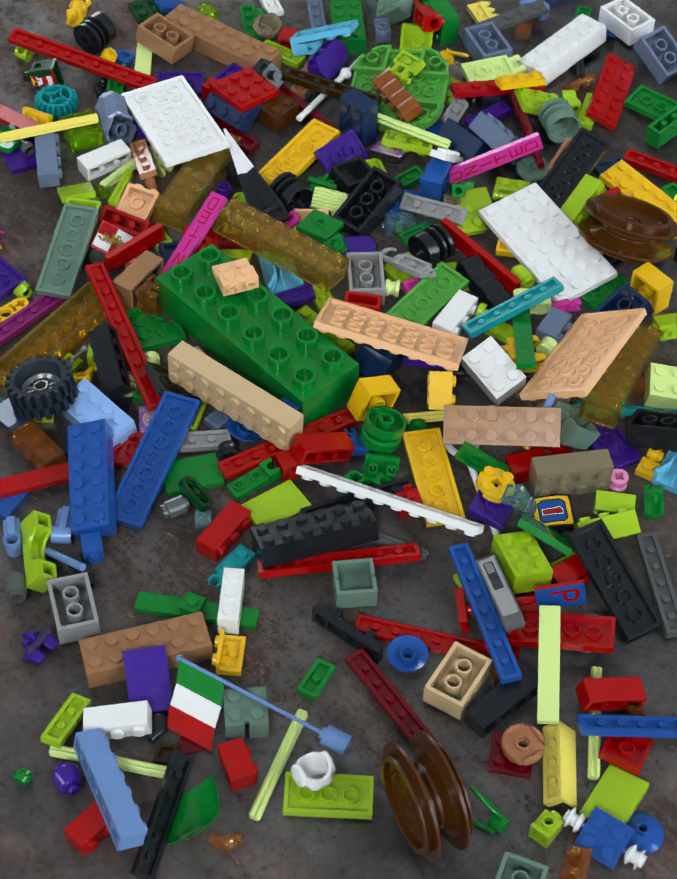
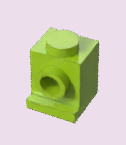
M545 809L536 821L530 825L528 836L547 849L562 831L564 821H562L561 815L554 810L549 812Z

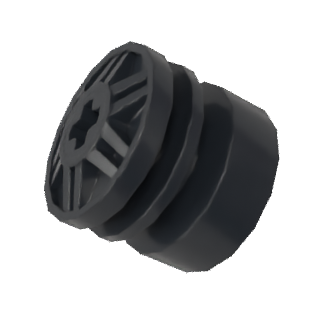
M97 11L78 24L73 31L77 44L89 54L98 53L116 37L114 23L107 15Z
M284 172L276 177L270 185V188L282 201L288 213L294 209H308L310 207L314 193L294 173Z
M435 223L423 231L412 235L408 239V249L414 257L432 264L433 267L439 261H443L453 255L454 243L446 228L441 224Z

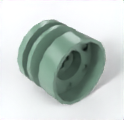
M563 98L552 99L540 108L538 119L547 136L554 143H563L566 138L572 139L579 131L580 121L567 100Z

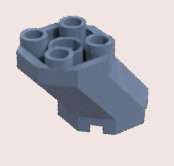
M113 91L102 93L98 98L94 113L98 115L99 122H101L106 142L112 143L122 139L125 144L131 143L137 129L133 124L134 119L130 116L125 97Z

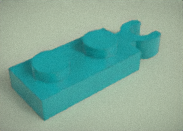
M240 543L215 568V574L208 578V584L211 585L213 582H219L216 584V590H221L224 568L245 570L256 559V553Z

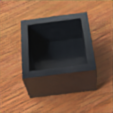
M359 155L331 166V179L335 180V184L338 185V191L351 194L372 168Z

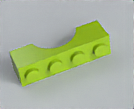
M33 510L20 523L26 588L44 593L48 590L46 580L57 578L56 564L45 560V546L52 533L51 516Z

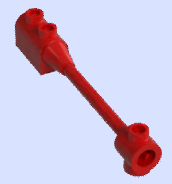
M413 0V5L415 6L414 22L422 31H438L444 25V17L439 16V12L434 11L430 6L424 5L418 0Z

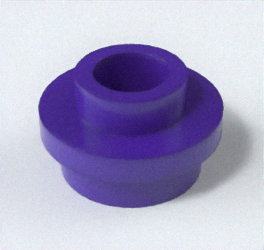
M225 181L218 183L216 187V193L225 197L230 196L233 192L230 183Z

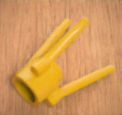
M448 48L440 52L448 65L454 66L459 71H461V67L454 63L453 55L469 57L468 54L452 51Z

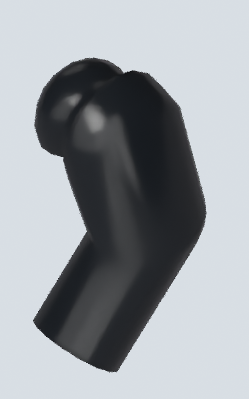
M101 77L93 86L97 98L104 93L103 91L107 87L108 80L104 77Z
M157 712L152 716L155 729L152 731V734L146 736L152 744L160 739L168 730L167 717L164 713Z

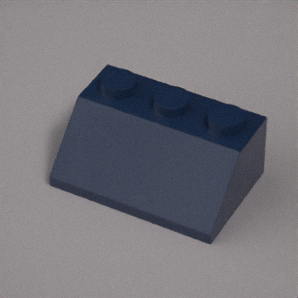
M214 92L208 95L203 104L210 114L246 134L250 131L263 104H260L240 113Z
M449 117L437 133L439 136L449 139L451 145L454 146L452 149L460 154L464 153L466 160L493 150L478 135Z

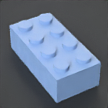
M86 378L76 385L78 395L77 398H74V404H69L70 408L67 411L61 410L62 415L73 425L105 419L112 428L113 447L118 443L122 444L127 441L131 434L138 433L134 420Z

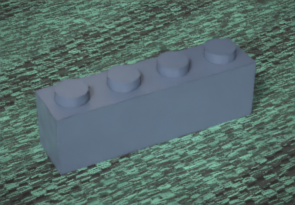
M53 132L34 136L39 187L60 186V179H63L62 168L59 169V167H62L61 157H57L61 155L60 146L56 145L60 144L59 135Z

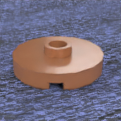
M519 723L505 730L501 740V749L505 757L511 762L518 765H530L536 763L542 757L545 750V739L536 727L531 725L529 727Z

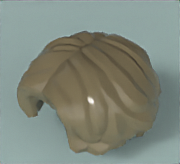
M273 12L258 16L253 23L254 31L261 38L268 40L276 38L283 26L280 17Z

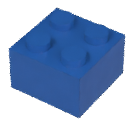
M432 158L430 163L425 166L424 175L421 174L419 184L421 187L418 196L442 202L443 195L447 194L450 187L452 162Z

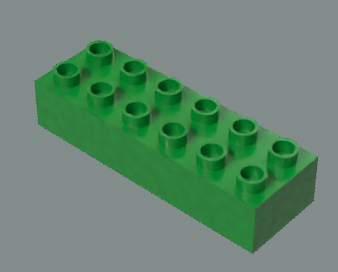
M213 244L201 249L196 254L156 277L158 308L174 322L181 324L184 331L227 368L280 400L285 397L299 406L298 411L304 414L303 426L325 417L350 399L359 379V363L316 328H313L309 322L260 282L259 288L223 296L212 273V266L233 260Z

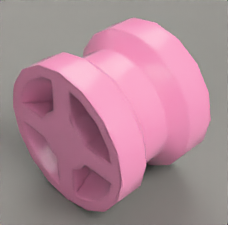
M613 470L609 487L610 491L622 493L626 490L629 475L625 470Z

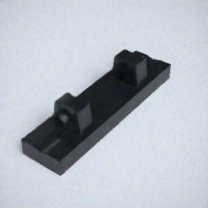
M318 603L312 608V621L354 649L358 650L363 647L376 664L383 659V647L375 642L376 632L370 629L365 634L361 633L342 620L344 611L338 607L332 613Z

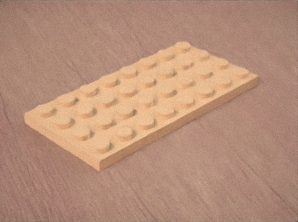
M332 297L328 298L313 325V328H316L319 332H329L343 339L349 338L358 344H369L375 349L389 350L392 354H402L411 360L419 359L425 361L428 365L442 366L448 371H458L469 338Z
M645 308L581 314L520 392L521 400L535 401L537 399H547L549 393L555 395L556 398L562 399L569 397L583 398L589 395L592 388L597 384L598 380L647 315Z

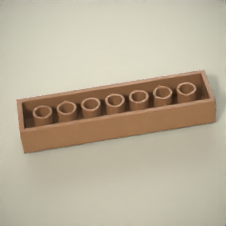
M178 5L165 16V18L195 36L193 50L226 66L234 62L243 68L248 66L252 68L260 58L271 61L278 68L282 67V51L185 5Z

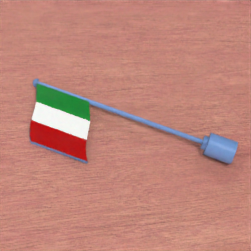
M181 654L177 655L176 661L179 663L177 683L168 712V729L213 752L214 733L222 708L225 684L319 733L320 744L342 756H345L354 738L350 734L332 725H329L327 728L324 726L321 730L182 658Z

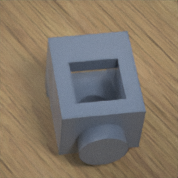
M389 18L373 19L375 43L391 42Z

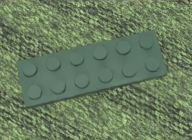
M64 203L35 289L36 294L68 300L72 299L100 213L99 208Z

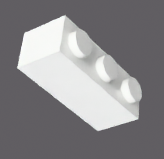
M119 139L78 156V170L87 181L93 180L120 168L131 160V149L122 139Z
M459 289L432 322V328L460 335L461 324L467 322L476 314L478 297Z
M224 568L217 617L218 633H220L221 628H225L226 634H239L245 586L244 569Z
M147 700L83 708V731L101 728L104 736H107L108 739H122L128 736L142 737L145 734H152V709Z

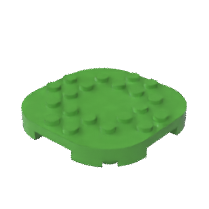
M381 45L372 48V51L366 55L363 53L354 65L351 86L376 94L372 88L373 82L371 79L383 72L387 67L392 68L394 66L392 60L402 50L392 49V45ZM423 47L422 51L405 50L423 60L426 66L416 77L413 75L409 76L412 80L409 85L406 83L401 84L417 100L423 110L421 114L407 124L426 130L437 122L443 112L450 84V72L446 59L438 51ZM380 97L378 113L399 120L396 111L392 112L387 105L388 102L384 103ZM377 123V131L385 132L389 128Z

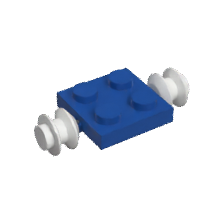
M595 807L587 822L585 821V813L578 815L576 808L567 810L562 819L565 822L564 827L572 826L573 833L580 829L582 830L573 844L574 847L611 870L614 869L622 855H624L625 865L631 862L633 870L637 867L642 868L647 859V856L644 855L646 850L642 852L637 851L636 844L629 848L627 847L636 832L633 828L598 807Z

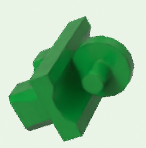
M326 173L324 177L319 176L318 179L309 176L307 180L313 193L316 186L338 191V185L335 184V180L331 179V174Z
M365 452L363 472L376 474L381 471L388 476H397L400 456L387 455L384 452Z
M643 484V509L647 520L656 521L658 517H664L663 486L661 485L649 486Z

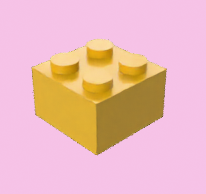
M646 262L633 271L630 286L650 302L654 310L651 315L655 316L669 306L674 281L650 262Z
M428 370L427 408L429 410H444V405H455L456 397L452 394V387H456V376L453 375L452 371Z
M391 375L359 378L347 407L356 421H364L368 409L374 406L393 408L401 390Z

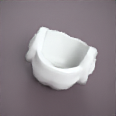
M325 750L322 752H310L300 757L291 767L292 777L300 788L306 787L311 791H318L330 785L334 776L333 773L336 770L332 757Z

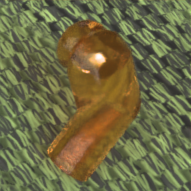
M239 832L231 833L225 837L212 833L208 839V843L225 852L237 848L243 841V837Z

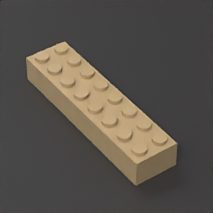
M181 341L168 353V376L173 383L182 386L187 392L198 396L203 402L209 403L216 410L227 414L232 420L243 424L248 430H252L263 439L272 442L277 448L284 451L289 450L296 434H303L304 414L196 348Z

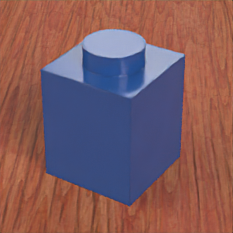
M101 532L81 533L84 564L105 562Z

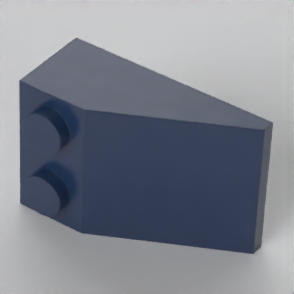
M624 282L593 313L645 308L647 315L640 323L642 324L654 310L646 298Z

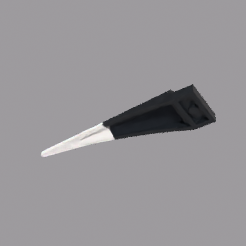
M224 128L223 131L229 141V149L249 213L258 233H264L291 219L282 201Z

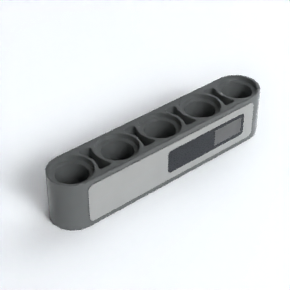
M491 554L476 559V564L504 632L507 633L525 627L523 614L495 555Z

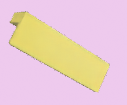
M559 721V724H550L543 727V737L545 739V750L543 753V804L549 808L564 802L572 808H577L576 733L566 724Z

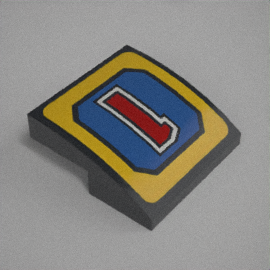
M569 494L545 495L529 499L532 516L536 520L553 530L557 529L558 533L575 529L576 518Z

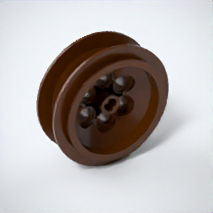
M601 194L591 197L586 201L585 208L594 218L582 220L578 225V231L594 249L613 258L636 264H645L646 262L655 264L670 258L671 248L662 239H671L677 236V223L666 211L646 201L620 194Z
M419 730L412 736L413 762L399 744L391 741L384 746L380 768L387 800L404 838L418 855L434 863L440 859L442 852L439 830H441L454 848L460 851L466 850L471 842L473 816L465 786L451 756L436 738L431 737L423 730Z

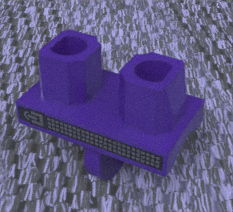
M49 626L38 638L37 636L40 634L38 630L35 629L32 633L25 631L22 634L24 641L21 645L24 648L28 645L31 646L24 652L25 655L21 660L25 663L30 660L39 666L46 658V655L39 649L44 646L52 652L59 644L56 637L52 635L54 629Z

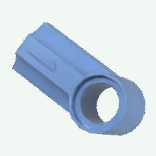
M63 506L59 508L56 523L52 526L51 543L72 545L74 535L70 527V506Z
M7 516L3 520V543L6 555L11 558L19 557L23 553L21 520L15 516Z

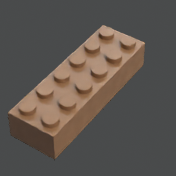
M444 405L443 444L462 445L466 441L471 445L561 448L562 409Z
M202 611L78 640L89 689L126 680L122 651L165 645L168 670L178 667L179 663L176 661V657L180 654L182 658L192 663L210 660L213 656L212 643Z

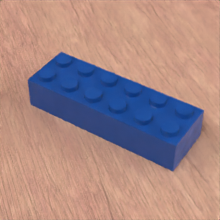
M105 419L69 425L67 429L71 532L78 541H81V533L100 531L101 537L117 534L112 428Z

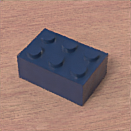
M352 88L340 96L339 130L346 133L353 129L366 149L376 142L378 103L356 88Z

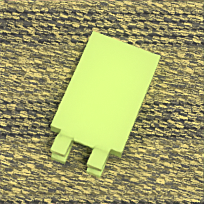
M518 54L509 58L507 55L462 63L461 71L467 82L495 80V77L524 73L526 67L525 65H519L518 61H521V58Z

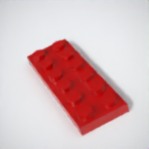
M609 52L604 60L585 116L613 132L617 126L636 67Z
M521 610L526 626L505 633L509 644L516 647L539 648V612ZM561 613L560 650L613 653L616 617Z

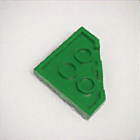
M138 308L125 310L143 352L177 345L181 341L186 342V335L181 324L176 322L173 324L165 321V318L154 314H145Z

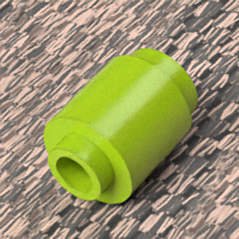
M515 265L511 269V272L521 280V288L530 289L534 286L536 279L524 265Z

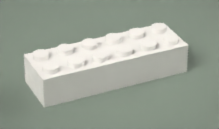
M581 14L523 56L518 63L519 65H525L526 71L524 73L540 72L546 78L545 85H547L606 41V25Z

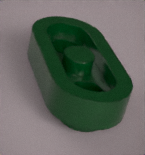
M184 476L179 481L180 491L188 498L195 509L205 511L212 504L210 496L193 477Z

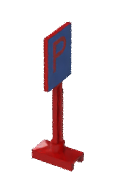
M584 579L534 587L535 595L515 598L518 606L536 603L538 611L539 606L566 607L587 603ZM456 588L455 594L462 634L470 633L469 616H472L473 613L463 588Z

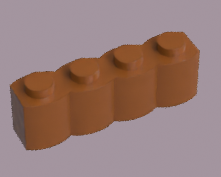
M385 69L371 79L373 90L376 94L380 93L384 103L388 102L387 105L392 112L396 111L400 121L404 120L408 123L423 112L417 100L389 69Z

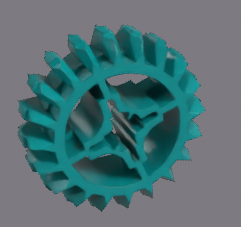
M59 83L58 85H46V88L41 87V90L37 91L34 98L36 110L53 115V120L67 119L68 116L76 113L79 106V98L75 89H72L71 86L67 87L66 84L60 85Z

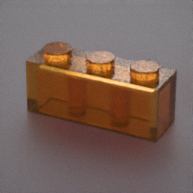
M29 420L12 431L13 445L15 448H20L23 451L27 460L34 462L37 470L66 463L65 452L33 421Z

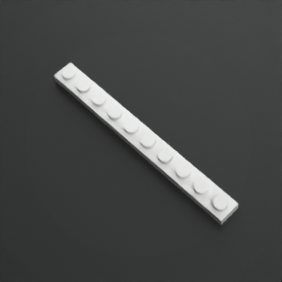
M306 464L297 466L296 474L302 475L301 478L304 480L313 481L314 479L319 481V484L322 486L330 487L331 485L337 487L336 490L339 492L348 493L349 491L355 493L354 496L357 498L372 499L374 504L390 505L392 510L409 512L408 515L420 518L422 516L427 518L426 521L430 523H443L446 528L463 530L464 534L475 537V535L483 533L485 526L483 524Z

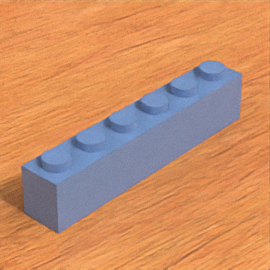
M101 728L75 733L73 748L117 851L142 846L145 835L148 833L147 825L144 821L142 822L139 807L132 800L131 789L124 782V773L117 766L116 755L109 748L108 737L104 736Z

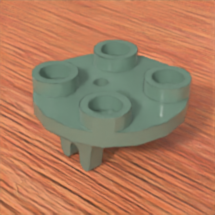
M529 156L518 161L516 171L524 181L532 183L533 181L543 180L546 177L549 165L545 158H542L544 167L539 168L536 160Z

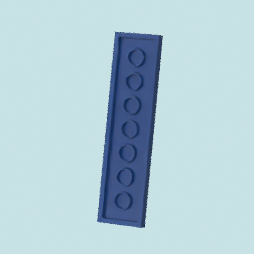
M168 391L164 392L115 493L116 523L138 530L143 529L201 406L200 400Z

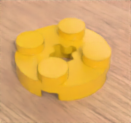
M486 466L476 479V488L478 491L480 489L483 493L482 496L486 500L502 503L506 499L509 500L515 491L514 476L511 472Z

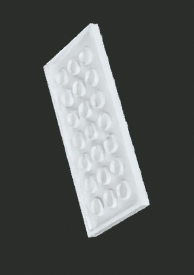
M183 75L121 94L125 97L130 113L166 168L230 148L229 141Z
M536 182L479 210V217L514 257L534 275L538 284L553 276L563 284L564 291L551 297L554 302L567 298L569 301H572L617 277L618 272L598 250L585 241L580 235L578 228Z

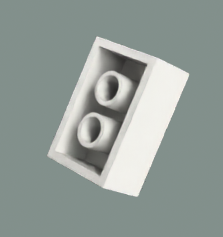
M614 0L600 7L598 22L606 25V29L628 46L637 43L641 37L653 31L655 19L630 0Z
M492 336L462 357L464 369L496 406L526 385V376L521 370L516 369V364Z

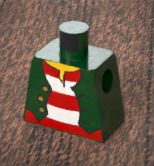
M57 58L35 61L32 63L29 71L23 72L24 81H32L34 89L40 91L41 87L46 88V85H58L59 83L64 85Z

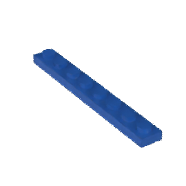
M468 542L449 546L448 553L489 655L493 660L492 662L501 685L522 680L521 670Z

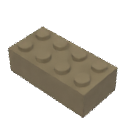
M608 449L532 457L528 477L532 498L554 494L584 495L596 493L597 490L609 491L614 466Z

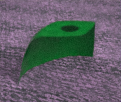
M214 773L206 781L182 795L167 839V843L170 846L202 833L217 819L219 800Z

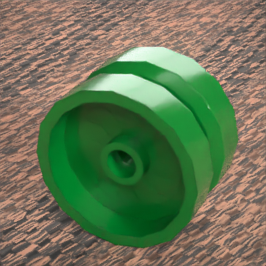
M374 406L368 409L359 434L362 444L376 453H393L400 446L402 435L406 428V419L400 412L390 407Z

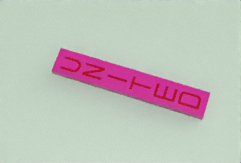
M538 132L451 166L450 182L468 179L543 149Z
M211 191L159 275L194 255L228 201L225 196Z

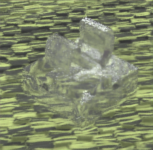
M455 61V64L449 66L450 77L456 80L464 77L461 71V63Z

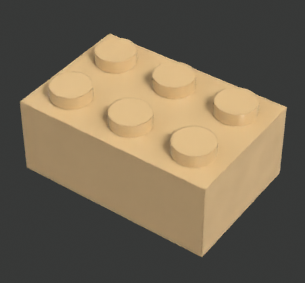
M455 641L425 685L423 701L461 720L466 708L472 703L489 677L493 660Z

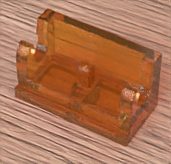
M147 279L138 290L139 309L145 314L158 316V312H163L157 305L158 294L153 289L161 291V287Z
M570 845L569 850L565 854L559 879H585L593 850Z

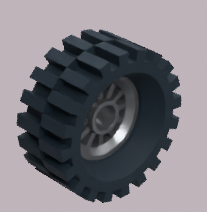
M40 354L36 355L35 359H31V357L26 358L27 362L23 363L20 361L17 363L18 367H12L10 369L11 374L6 375L5 387L14 412L19 414L21 418L26 416L27 420L30 421L33 418H36L37 421H42V417H46L49 420L52 419L51 415H61V410L67 411L70 408L69 404L73 405L75 402L74 398H77L78 395L69 363L64 358L60 360V356L57 355L52 358L51 354H46L45 357H41Z

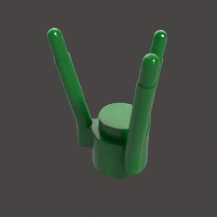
M470 785V790L492 812L487 821L490 823L489 826L473 819V824L487 830L492 835L495 832L501 835L508 828L511 820L502 814L487 796H483L473 785Z

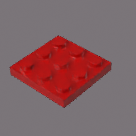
M249 66L210 84V89L240 113L280 95V90Z

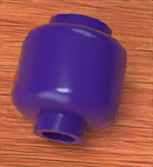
M64 761L53 769L51 780L60 794L73 796L82 789L84 777L75 763Z

